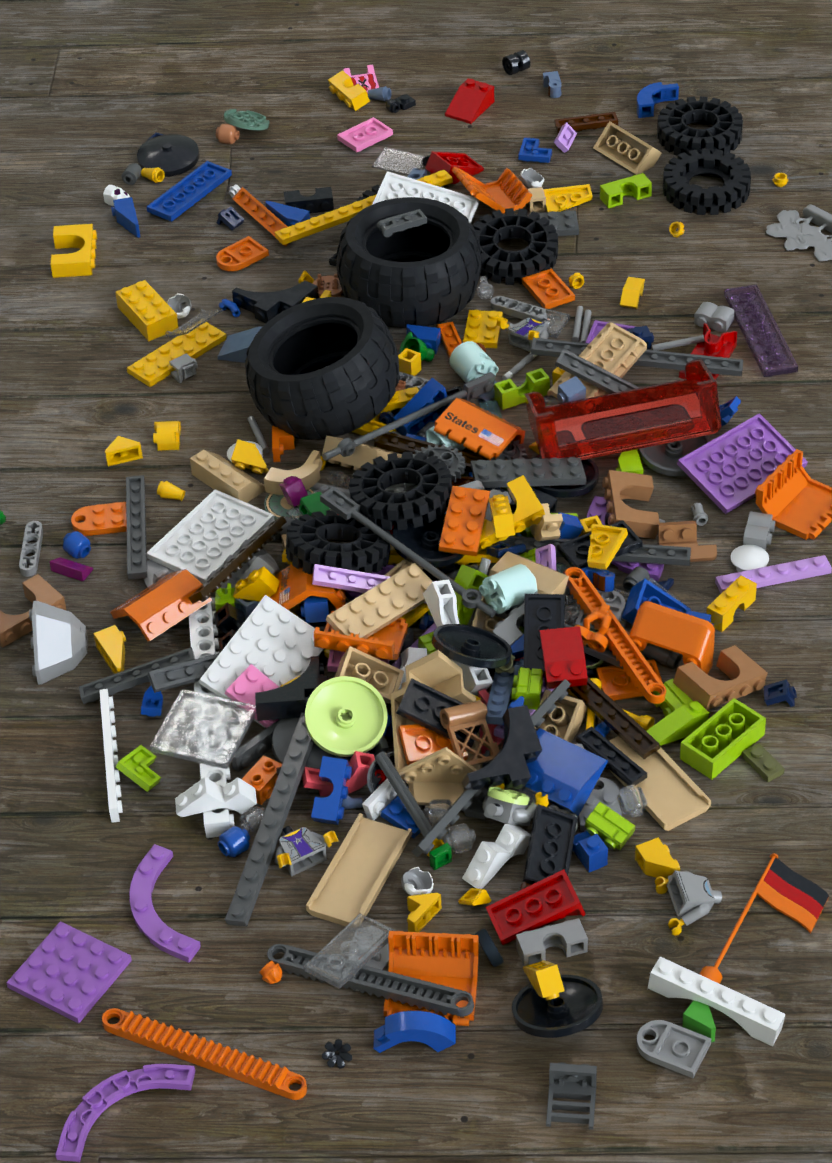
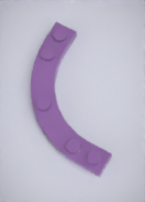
M595 496L587 513V518L598 515L602 525H605L609 514L606 512L607 500H604V497ZM611 561L613 565L618 567V570L630 574L635 567L645 568L649 572L650 580L659 581L664 569V564Z
M154 844L138 865L131 881L129 894L132 916L140 932H143L150 939L151 944L161 951L189 963L201 948L200 941L180 934L168 927L159 918L152 904V892L155 882L173 858L171 850Z
M177 1064L144 1065L143 1069L131 1072L125 1070L102 1081L83 1096V1101L75 1111L70 1113L60 1136L56 1159L80 1162L85 1141L92 1125L109 1106L133 1093L160 1088L191 1091L195 1067Z

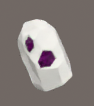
M108 185L103 193L104 202L110 206H114L113 200L130 197L128 193L114 185Z

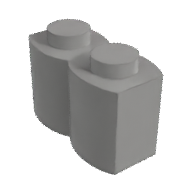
M702 302L694 314V324L703 327L704 323H706L709 328L718 332H726L734 321V310L732 308L717 306L711 302Z
M750 511L744 532L743 545H756L766 550L767 544L771 545L772 534L770 532H774L776 521L772 520V514Z

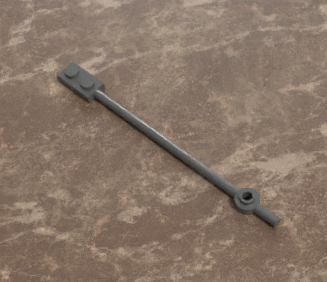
M490 372L465 383L462 391L354 440L345 438L338 444L337 448L322 454V457L326 461L339 454L343 457L350 456L354 453L355 447L452 403L456 398H463L468 401L489 392L494 387L495 375Z
M332 487L320 495V501L345 520L351 517L355 518L440 581L449 580L453 590L462 596V604L465 607L479 608L491 618L495 616L496 611L481 601L482 594L478 590H466L359 513L360 505L337 488Z

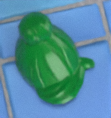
M412 332L406 335L399 350L401 353L405 348L421 353V362L423 360L430 362L435 356L434 350L427 348L425 343L419 338L413 337Z

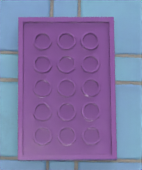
M759 413L680 458L677 465L727 514L754 498L757 486L762 484L767 476L772 474L777 466L782 464L787 456L791 455L796 449ZM803 457L802 466L804 468L808 461Z

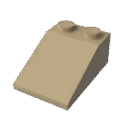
M349 646L340 660L335 677L349 676L362 679L376 688L385 703L391 704L390 694L399 690L404 671Z
M545 690L540 705L552 691ZM565 696L562 701L557 700L554 703L557 707L549 715L545 713L543 716L544 722L538 728L535 727V730L537 731L541 728L571 743L581 728L588 708L583 700Z

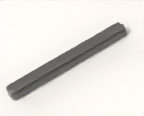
M386 752L378 753L375 756V760L417 827L425 836L431 830L432 825Z

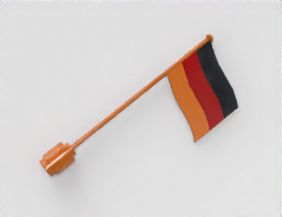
M772 853L764 873L714 967H703L699 975L719 984L721 983L723 977L718 967L756 895L777 911L798 922L811 934L829 898V894L814 882L791 870L778 859L777 854Z

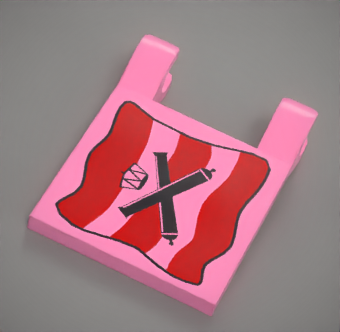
M373 64L367 65V74L351 76L350 68H344V72L351 77L353 85H361L367 94L368 90L379 88Z

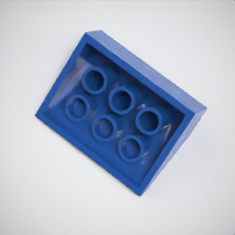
M539 728L536 733L542 747V752L537 757V760L526 763L531 778L526 786L521 789L534 795L538 792H542V796L548 794V801L579 816L608 760Z

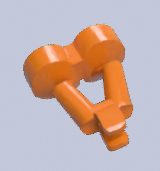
M604 603L600 610L595 609L583 619V626H574H580L583 645L586 646L588 644L589 648L601 653L608 646V639L604 635L608 631L612 620L609 611L610 606ZM595 620L602 622L601 628L597 633L590 631V623Z

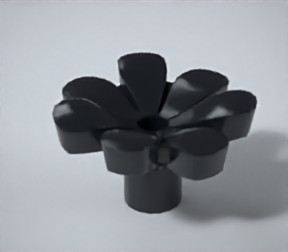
M336 1039L335 1044L329 1041L325 1044L327 1051L322 1053V1058L324 1060L328 1059L327 1065L329 1067H334L335 1063H337L338 1068L341 1069L345 1067L344 1060L348 1062L352 1060V1055L348 1053L351 1050V1046L348 1043L342 1045V1040Z

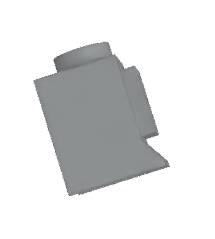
M187 353L169 361V364L175 369L171 372V376L179 383L196 374L198 364Z

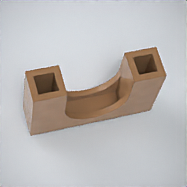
M609 470L607 477L603 478L602 487L605 488L604 500H607L606 512L609 513L608 525L623 520L638 537L655 539L658 532V523H660L658 513L636 510L622 501L623 499H633L649 502L654 489L652 476Z
M39 574L22 583L25 597L30 602L39 601L66 610L64 597ZM0 610V646L2 648L33 631L32 621L29 619V611L19 615H8Z
M734 645L721 650L716 664L731 680L715 679L706 674L695 663L690 662L677 668L673 681L693 701H698L706 710H710L730 702L733 698L737 699L761 690L765 686L768 673Z

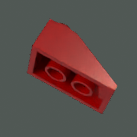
M468 78L460 85L445 112V116L472 124L495 102L494 86Z
M432 151L425 167L430 172V175L445 170L452 176L453 183L450 184L460 182L452 172L453 167L460 168L471 176L484 171L481 165L465 153Z
M580 626L540 630L546 689L556 688L564 679L571 684L569 687L587 685L588 676Z

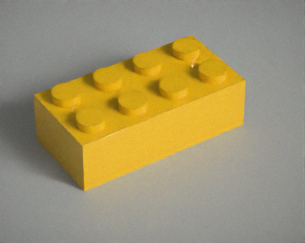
M146 280L115 291L119 310L148 341L178 330L176 312Z

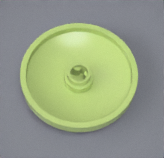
M341 676L321 683L312 692L306 704L304 717L307 732L318 747L335 756L352 757L355 751L366 753L379 743L387 726L388 714L385 701L376 688L362 679Z

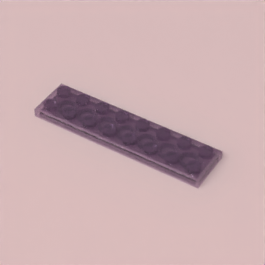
M757 284L724 289V296L729 307L734 310V317L763 376L772 377L798 372V365Z

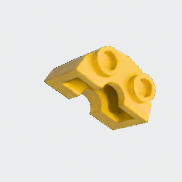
M179 421L154 422V430L157 433H153V442L157 444L158 451L179 450L181 423Z

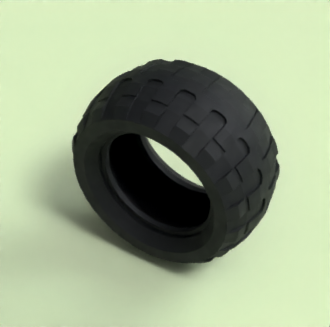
M394 198L366 207L348 221L347 226L341 232L337 249V275L345 298L363 302L367 307L373 308L386 326L406 328L407 324L430 326L453 317L473 299L481 272L480 245L475 229L469 223L468 218L454 207L428 198ZM418 209L427 217L426 224L395 232L390 237H385L382 231L377 228V223L380 220Z
M318 298L286 309L268 321L259 330L246 353V380L256 408L272 426L284 430L297 439L323 440L326 439V435L338 437L362 427L379 415L394 396L395 388L400 380L397 348L388 327L373 308L367 307L363 302L349 298Z

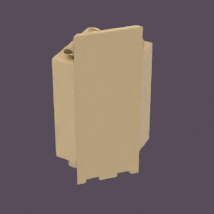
M437 650L405 666L406 682L401 684L402 689L390 694L395 768L401 778L408 783L409 790L418 805L452 806L465 791L462 781L467 773L483 768L482 764L471 766L467 762L471 761L473 754L467 751L468 758L465 761L445 747L407 765L398 729L401 725H414L417 723L396 714L411 678L464 704L476 701V697L464 689L462 668ZM474 741L472 749L476 751L479 742Z

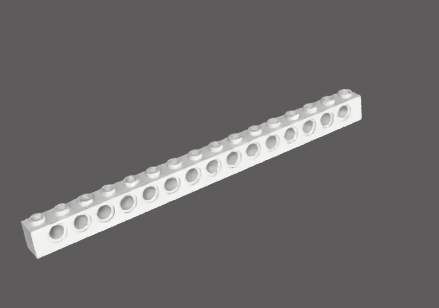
M215 597L211 598V602L189 615L190 641L195 659L220 653L219 651L216 652L219 649V640L215 638V636H218V628L214 624V613L216 611H212V609H215ZM199 681L194 682L200 776L201 779L206 777L223 788L228 784L227 780H231L230 768H226V765L229 764L228 752H224V750L228 749L227 737L223 738V735H227L226 723H222V720H226L225 710L221 708V706H224V700L201 685ZM220 808L203 812L206 838L219 837L223 832L235 826L234 815L229 812L233 810Z

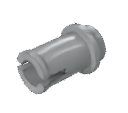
M694 503V506H691V511L694 515L693 520L696 521L697 525L703 526L708 521V515L704 512L701 503Z

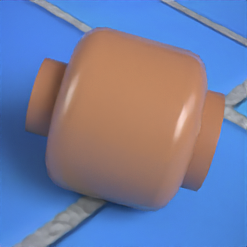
M221 124L216 129V138L220 143L233 144L239 139L240 132L237 131L236 126Z

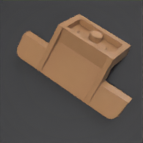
M696 521L658 523V545L691 547L690 562L713 561L717 558L716 545L698 546Z

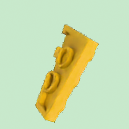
M590 184L543 189L546 197V212L567 210L592 200L593 196Z
M592 524L587 559L588 567L607 570L628 535L627 528Z

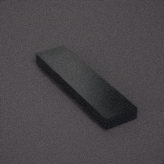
M593 727L576 736V742L583 744L584 749L608 760L606 767L631 788L647 778L646 771Z

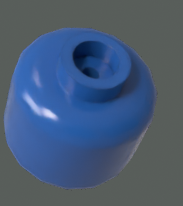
M74 531L66 534L63 538V549L73 558H84L89 554L91 550L90 540L81 532Z
M233 826L219 836L218 847L223 855L235 858L249 848L250 835L246 829Z

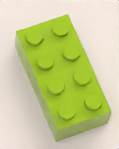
M733 698L681 742L680 760L713 780L741 756L742 751L750 748L765 735L766 718Z

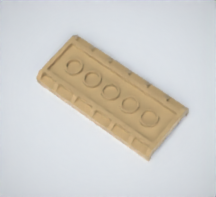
M610 322L605 325L579 357L622 378L646 351L647 344L643 339ZM565 371L548 390L547 396L550 397L552 395L557 398L558 385L575 376ZM578 378L586 387V398L571 407L587 416L609 393Z
M619 736L609 740V742L647 772V778L631 788L611 771L664 830L669 831L709 809L711 806L709 797L661 747L649 757L643 759Z
M359 813L307 902L306 911L314 917L355 930L360 928L412 836V829L403 830L364 818L363 814Z

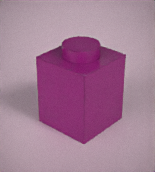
M296 476L287 477L280 484L288 504L293 507L300 504L301 498L308 496L302 480Z

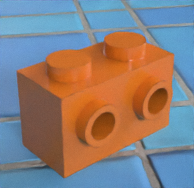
M264 755L242 778L243 781L255 788L257 803L260 805L270 798L277 780L276 768L282 767L281 763Z

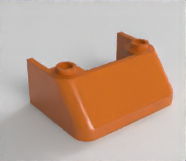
M645 601L641 604L629 634L639 651H643L647 647V643L682 654L684 664L693 662L708 674L713 666L714 626L707 620L650 601Z

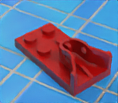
M704 323V342L697 343L691 354L729 358L737 346V331L722 333L721 336L711 334V329ZM684 370L679 372V378L709 386L714 384L719 375Z
M564 869L485 907L503 945L515 940L516 934L538 929L566 916H585L581 902Z

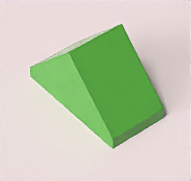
M693 1000L683 1013L682 1027L712 1038L711 1042H715L716 1027L709 1005Z

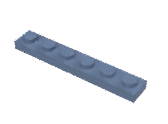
M513 661L514 668L517 661ZM495 672L487 703L488 713L485 718L487 724L503 725L502 717L509 707L512 696L514 672L512 674L508 672L498 674Z

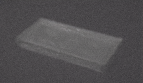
M359 914L304 965L305 972L340 989L388 943L389 931L395 930L365 915Z

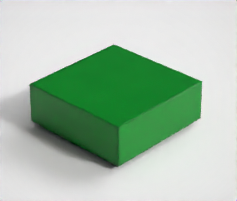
M448 843L429 852L430 866L433 870H437L452 862V849Z

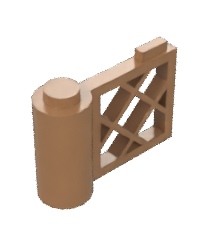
M480 700L441 709L440 721L442 726L447 729L454 753L462 759L464 749L473 754L471 761L467 762L471 766L490 762L499 752L497 742L493 743L485 719L488 713L487 707ZM481 726L483 731L482 738L472 733L475 727ZM460 731L467 735L464 743L457 740L455 732ZM469 738L479 742L476 751L467 746ZM482 745L489 749L491 756L485 757L479 753Z

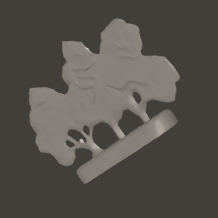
M809 204L803 209V216L805 218H800L796 210H782L777 215L780 223L767 225L766 233L776 238L787 237L784 243L787 251L796 248L803 250L812 246L815 249L814 255L818 261L832 260V235L821 233L822 229L832 233V215ZM811 222L819 227L811 226L809 223Z

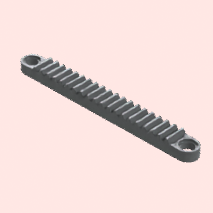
M274 944L267 952L269 962L278 963L281 969L289 974L292 972L297 976L301 974L304 978L311 977L312 980L318 979L322 983L326 981L329 985L334 983L337 987L342 985L345 989L350 987L353 991L357 989L361 993L367 992L371 996L375 994L378 998L383 996L386 1000L391 998L394 1002L399 1000L402 1004L407 1002L412 1007L413 1005L420 1009L425 1007L428 1011L433 1009L435 1013L441 1011L444 1015L448 1013L464 1017L471 1014L474 1010L472 995L466 991L285 944ZM279 952L284 953L281 959L273 958ZM461 1000L468 1001L465 1007H458L456 1004Z

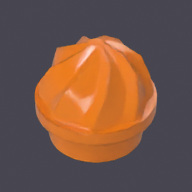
M273 961L267 963L259 972L263 976L262 980L269 984L278 983L282 978L280 965L278 963L275 964Z

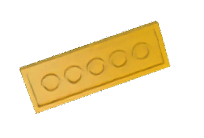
M203 320L127 367V373L145 385L152 387L171 375V372L175 370L169 364V361L186 353L191 358L196 359L225 341L227 335Z

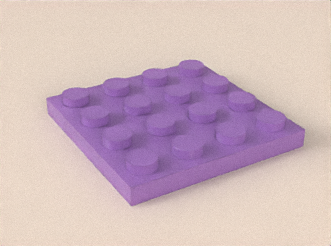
M60 921L6 983L9 989L79 1024L130 964L132 959L131 955Z

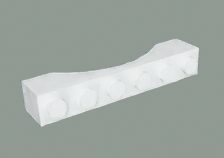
M450 581L432 582L423 593V596L436 627L446 624H459L456 595ZM452 660L462 668L464 689L471 694L478 695V691L487 690L493 683L487 668L469 666Z
M659 957L650 973L648 989L667 998H684L709 1005L736 1021L751 1037L772 1047L782 1030L785 1018L784 1013L665 958Z

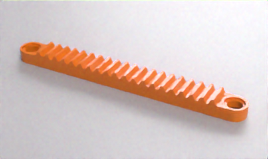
M578 567L566 569L565 575L569 576L567 586L570 589V594L573 595L574 600L577 599V604L580 605L581 610L584 609V614L588 616L595 609L600 610L602 604H606V602L584 571ZM574 575V576H577V577H579V578H576V579H575V578H571L570 576ZM609 609L612 620L608 631L604 635L608 639L609 650L612 651L613 656H616V660L620 661V666H623L624 672L627 671V676L631 677V682H634L638 692L642 693L650 703H662L665 700L666 687ZM595 620L591 622V625H594L595 630L599 631L602 622ZM656 691L659 692L660 695H653L651 692Z
M112 1008L103 1013V1027L105 1031L291 1100H299L307 1093L305 1078L289 1071L285 1066L280 1068L278 1064L272 1065L270 1061L264 1062L260 1057L256 1059L254 1055L247 1056L245 1052L239 1053L237 1049L231 1050L229 1046L223 1047L221 1043L215 1044L213 1040L207 1041L205 1037L200 1039L196 1034L192 1036L188 1031L184 1033L180 1028L174 1029L172 1025L167 1027L163 1022L159 1024L157 1020L151 1021L149 1017L143 1018L141 1014L135 1015L133 1011L129 1013ZM113 1017L120 1019L116 1024L108 1023V1020ZM294 1083L301 1085V1088L297 1091L289 1089L290 1085Z

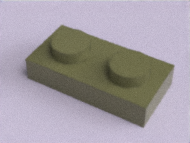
M759 743L742 751V758L767 782L784 774L785 768Z

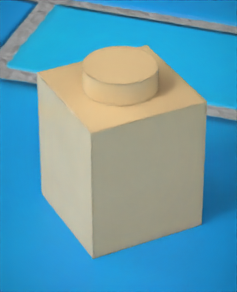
M543 187L529 188L528 190L532 193L531 200L527 204L530 213L532 211H546V197Z

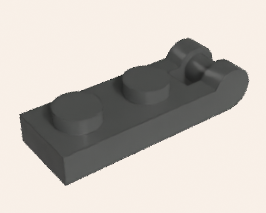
M418 209L380 220L377 223V228L382 231L385 237H390L395 232L426 224L427 217Z

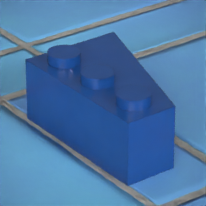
M431 378L393 417V420L396 421L446 398L445 387L434 378ZM449 404L396 428V431L403 436H406L407 433L417 436V432L428 422L435 423L439 416L448 408Z
M310 596L301 602V617H305L307 623L327 622L326 617L329 615L328 598Z

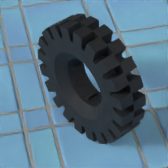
M695 96L687 97V102L683 99L675 100V104L669 103L666 105V109L663 108L660 111L657 124V139H659L661 146H665L664 149L669 153L674 151L676 156L683 152L689 156L690 150H697L699 154H702V149H710V154H713L715 149L722 150L724 156L726 153H730V150L734 151L738 144L741 143L742 115L738 113V109L735 106L731 107V104L726 101L720 104V99L712 98L710 102H708V97L700 96L699 101H696ZM691 123H707L713 126L706 129H695L687 125Z
M514 208L505 209V215L500 210L492 212V217L488 214L481 217V222L476 221L473 225L480 245L481 276L485 279H489L492 276V282L499 284L503 278H506V285H514V280L518 279L521 285L523 277L548 270L550 267L553 268L558 257V234L554 225H549L550 221L545 217L540 219L539 213L532 211L527 216V210L520 208L518 214H514ZM517 237L524 239L529 245L519 251H507L500 248L497 243L505 238Z
M403 452L401 458H398L397 453L387 454L388 460L386 461L382 456L373 459V464L369 462L363 464L361 470H356L353 478H350V499L360 505L359 513L377 526L382 524L383 530H392L394 524H397L398 530H406L407 523H411L416 528L423 526L422 519L428 523L436 520V514L442 516L447 511L446 507H448L452 490L451 473L447 469V465L443 461L439 462V459L434 456L427 459V454L419 452L414 458L412 452ZM410 483L417 485L415 488L401 493L385 491L386 488L397 484Z
M326 510V515L321 511L312 512L311 516L307 514L299 517V520L294 519L291 525H288L286 554L288 561L292 562L293 566L297 569L303 568V572L308 574L313 573L315 564L372 573V571L378 573L388 564L390 544L355 518L351 517L345 520L333 510ZM330 541H339V542H346V543H333V542H330Z

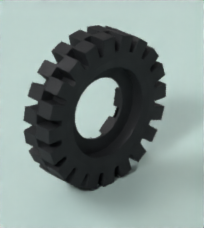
M702 149V154H699L697 150H690L689 156L684 152L678 154L677 158L673 157L669 160V164H666L664 167L663 194L669 203L674 202V207L678 209L684 207V212L692 213L697 209V215H705L706 210H709L710 215H718L720 209L723 213L731 211V207L737 209L741 206V203L747 201L750 194L751 171H749L748 164H744L743 159L740 157L735 158V155L728 152L723 156L722 150L715 149L713 154H710V149ZM698 175H714L721 177L724 180V184L722 187L712 186L708 187V189H702V186L690 185L689 181L692 177Z

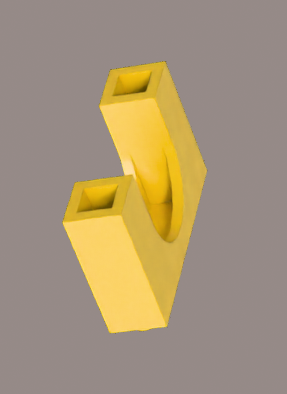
M93 224L54 226L53 239L55 249L79 248L80 250L69 254L51 255L50 265L53 278L92 275V270L95 268V249H97V231L93 229Z
M524 475L508 482L509 494L517 506L513 514L515 533H520L534 524H539L545 512ZM485 519L478 552L499 541L506 540L509 536L496 538L493 522Z

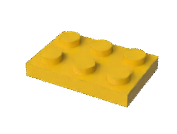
M469 310L463 343L473 341L483 344L485 348H497L501 328L496 323L498 317H503V312Z

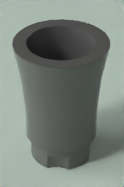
M647 643V647L640 651L644 657L651 660L655 659L656 662L672 669L678 666L683 657L682 654Z

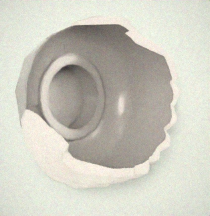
M532 168L523 169L520 173V181L527 189L542 187L544 178Z
M177 293L167 301V304L176 312L177 319L186 317L192 308L191 300L183 294Z
M415 867L405 872L402 876V888L410 896L430 894L434 885L433 878H431L432 876L429 872Z

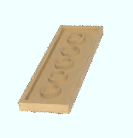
M413 563L327 615L326 621L335 631H339V634L350 636L351 633H354V637L356 634H359V638L366 639L426 602L423 593L433 581L416 563Z

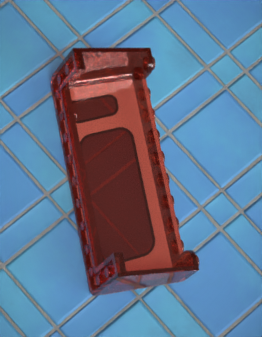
M697 359L686 364V379L546 407L544 398L539 392L526 393L525 400L528 419L541 459L576 457L585 460L717 433L721 428L717 382L703 360Z

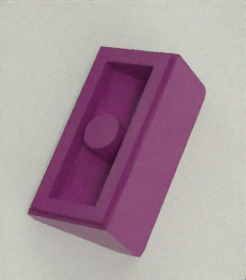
M62 557L50 561L52 572L80 581H84L93 571L92 567Z

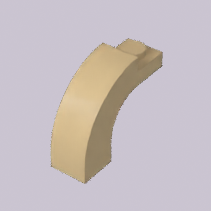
M313 450L306 462L301 467L293 470L271 467L264 478L265 492L284 495L280 484L290 476L300 478L306 490L313 487L320 480V469L323 463L320 451Z
M541 504L545 515L542 516L539 524L530 526L531 533L536 541L557 540L561 536L559 528L563 522L562 513L550 514L549 504Z

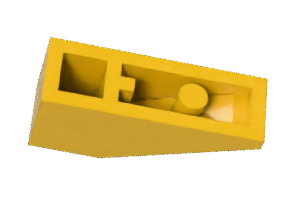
M116 625L95 632L96 648L112 672L116 674L124 671V642H126V637L123 631H119Z
M542 960L523 966V970L538 996L551 1000L559 997L560 992L565 991L557 964Z

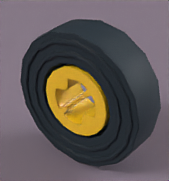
M484 928L476 932L475 935L479 936V943L492 966L497 967L504 962L487 930Z

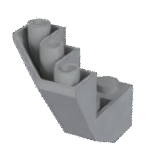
M246 539L239 548L245 547L252 539H249V541ZM263 548L256 554L252 553L253 558L245 564L242 563L243 567L235 573L232 572V577L224 583L221 582V588H227V583H231V588H235L237 581L245 579L253 570H258L263 566L273 575H276L280 569L276 561ZM229 555L223 564H226L235 555ZM214 570L208 576L207 580L211 578L217 571Z
M33 601V607L29 609V619L32 621L33 627L31 648L34 649L35 665H32L33 677L37 678L38 684H43L76 668L87 654L88 636L86 626L71 612L39 601Z

